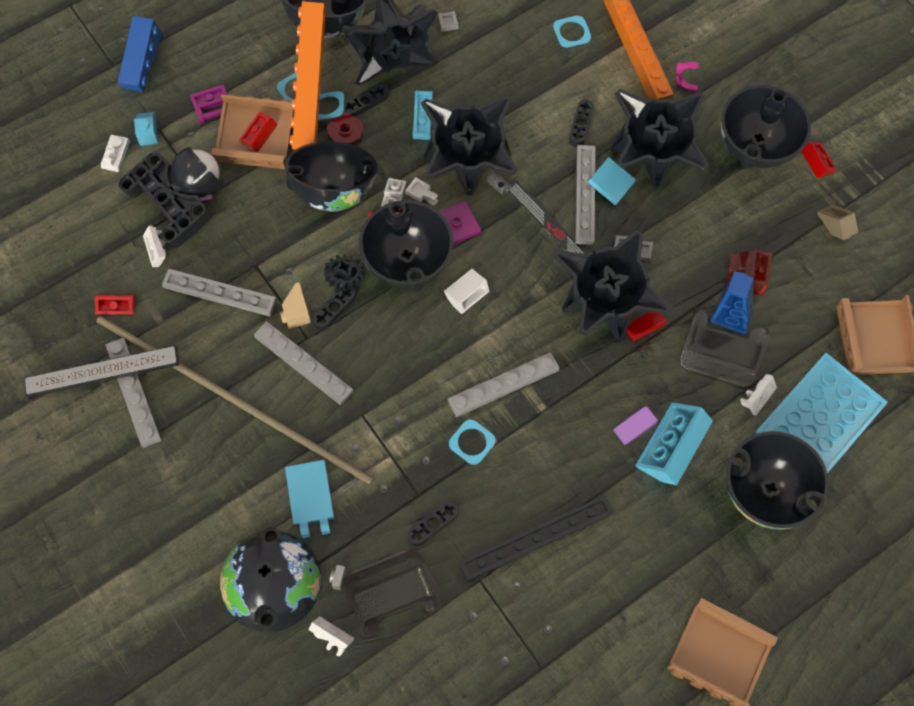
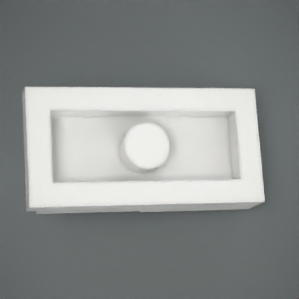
M115 135L110 136L101 161L102 169L120 171L130 143L128 138Z
M148 226L143 235L152 267H160L166 257L165 249L162 248L166 242L159 238L161 237L162 230H156L155 227Z
M766 374L758 382L754 392L746 391L749 399H740L742 406L749 408L753 415L756 416L776 390L777 386L774 377Z
M320 616L312 622L309 628L317 638L329 641L326 647L327 650H330L333 645L337 646V656H341L354 640L352 636Z

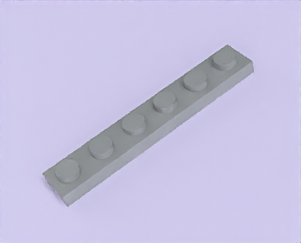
M577 145L575 244L594 245L595 188L588 183L595 174V146Z
M168 269L162 283L165 289L266 316H271L276 303V297L172 269Z
M267 321L254 334L258 341L340 406L353 393V389Z
M124 338L105 344L110 359L131 355ZM138 374L118 378L142 448L162 441Z
M550 352L448 398V403L455 417H459L556 373L560 368Z

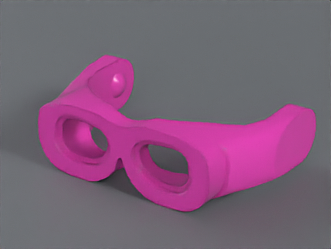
M678 63L676 68V86H680L688 91H697L698 86L687 83L683 79L681 72L688 68L697 69L699 63Z

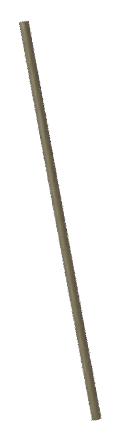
M99 316L97 318V323L142 350L150 351L156 349L104 317ZM179 363V366L173 367L369 485L372 483L373 477L183 364Z

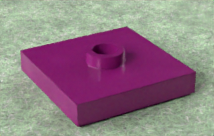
M466 201L440 211L451 228L453 245L481 233V229Z

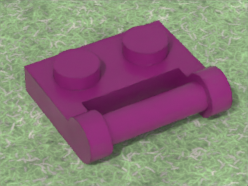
M224 85L190 95L200 124L205 123L206 120L221 116L222 108L202 114V111L223 105L221 95H227Z

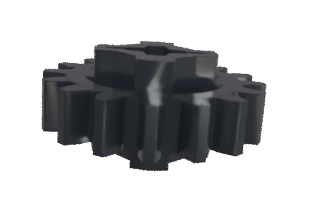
M346 254L342 258L336 255L335 260L330 258V263L325 264V281L329 282L330 287L335 285V290H338L340 287L343 291L348 287L350 290H353V286L359 287V282H363L365 277L363 263L359 264L360 259L353 260L352 255L349 258L346 257Z

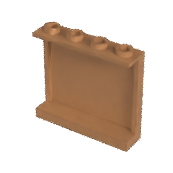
M235 94L221 95L223 106L216 147L212 148L211 153L217 162L286 169L285 164L292 132L291 118L294 117L295 110L292 109V102L284 99L280 101L272 100L271 98L258 99L253 96L240 97ZM261 112L272 117L277 126L261 149L255 152L241 143L239 139L256 115Z
M905 295L902 300L850 302L849 298H842L838 302L836 309L847 367L852 374L914 372L913 305L908 295Z
M700 598L694 606L667 669L671 670V674L677 678L682 679L684 677L690 680L692 686L698 689L703 687L709 690L711 696L720 700L724 698L730 701V706H750L748 701L770 649L776 644L778 637Z

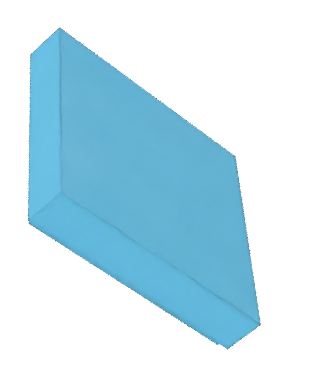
M608 157L588 183L616 205L636 179Z

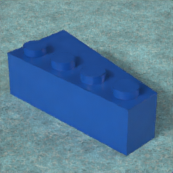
M132 17L118 83L123 89L144 92L148 84V76L163 34L153 19Z
M734 271L717 302L710 322L746 335L753 317V278L743 272Z

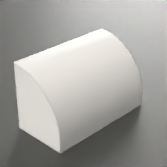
M473 269L469 270L444 290L450 303L461 314L490 292L487 280Z

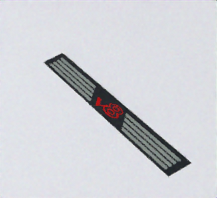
M516 179L509 183L511 185L509 192L566 251L587 254L579 244H575V240Z

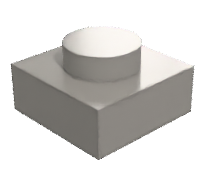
M455 11L438 14L441 32L458 29Z
M337 565L336 570L331 572L330 582L333 589L342 590L346 574L344 566Z

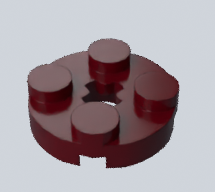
M343 113L339 117L332 118L330 124L328 123V137L334 142L358 144L361 142L363 135L362 122L358 117L356 118L350 113ZM344 127L349 130L348 132H342Z

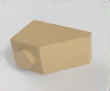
M295 283L282 304L283 312H280L283 323H287L289 329L311 323L300 283Z

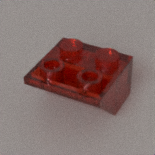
M750 250L731 254L727 284L734 271L743 272L753 278V294L763 296L769 287L772 253Z

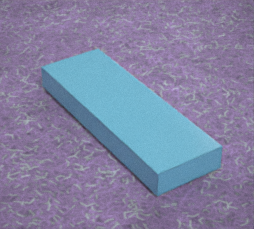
M415 91L413 139L430 140L431 121L421 102L425 99L432 100L433 91Z

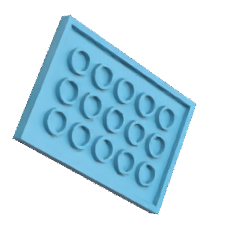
M825 353L754 434L779 431L801 438L817 451L828 473L888 402L829 354Z

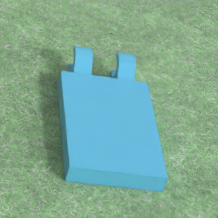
M325 460L285 467L294 526L300 525L302 539L310 538L309 523L320 522L322 535L330 534L328 520L334 519Z

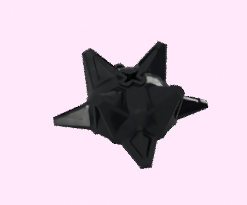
M377 0L375 17L369 25L345 23L342 31L363 63L355 84L362 85L382 73L390 72L391 69L406 68L408 66H434L438 63L428 50L429 36L427 33L438 12L434 9L426 12V7L420 4L414 7L408 14H403L393 0Z
M621 89L615 93L627 116L624 126L611 146L613 153H622L617 162L618 166L624 168L644 161L653 188L661 186L672 164L680 161L702 170L708 168L709 164L697 145V122L694 118L705 97L701 92L693 93L675 101L671 99L655 100L652 98L645 100Z
M505 95L483 106L449 107L429 99L421 102L423 109L433 124L432 135L423 157L424 162L429 163L425 175L428 178H433L453 169L456 171L468 196L474 195L481 175L487 167L513 175L517 171V167L511 160V152L502 125V120L511 99Z
M636 230L616 247H606L590 251L587 254L556 250L553 257L573 277V284L563 303L562 311L564 313L581 312L580 333L587 335L605 321L616 340H622L630 318L635 311L668 314L671 306L650 286V279L645 265L640 260L643 233Z

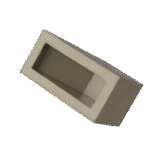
M830 205L817 212L832 236L846 240L858 233L854 212L835 205Z

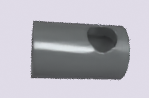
M495 171L486 180L502 196L511 188V185Z

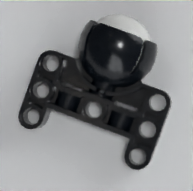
M190 147L181 150L174 157L172 164L160 153L151 152L120 179L119 188L132 198L139 196L143 191L148 194L171 222L162 230V240L171 247L178 248L211 219V211L199 197L208 196L219 187L221 183L218 179L219 166L214 157L208 152L197 149L192 150Z

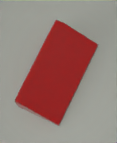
M259 112L239 141L253 151L258 152L276 128L277 123L272 117Z
M809 142L801 151L817 178H822L837 171L821 142Z
M136 294L95 295V314L134 315Z
M649 312L629 322L626 331L632 341H635L665 326L667 320L661 313Z

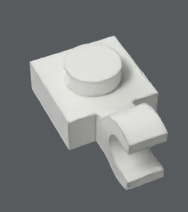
M416 177L405 190L406 195L419 202L425 199L431 206H435L438 202L436 199L438 195L430 191V185Z

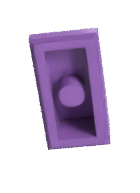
M645 406L613 429V431L625 446L655 426L658 420L650 409Z

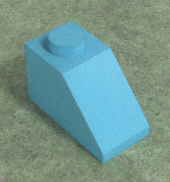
M156 113L137 114L134 119L135 135L140 146L158 144Z

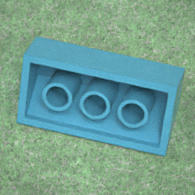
M671 403L635 466L661 482L677 485L713 420L702 407Z

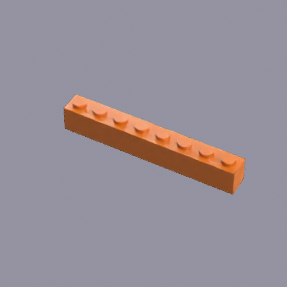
M604 0V4L648 99L672 100L674 93L630 0Z
M302 2V7H299L298 10L301 24L297 27V36H300L299 44H296L298 62H295V73H297V80H294L293 90L296 91V99L293 98L292 109L295 110L294 117L291 118L293 135H290V146H292L293 150L317 142L326 6L324 3Z

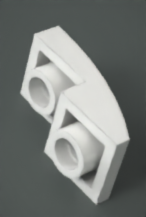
M388 178L381 207L391 202L403 200L406 181Z

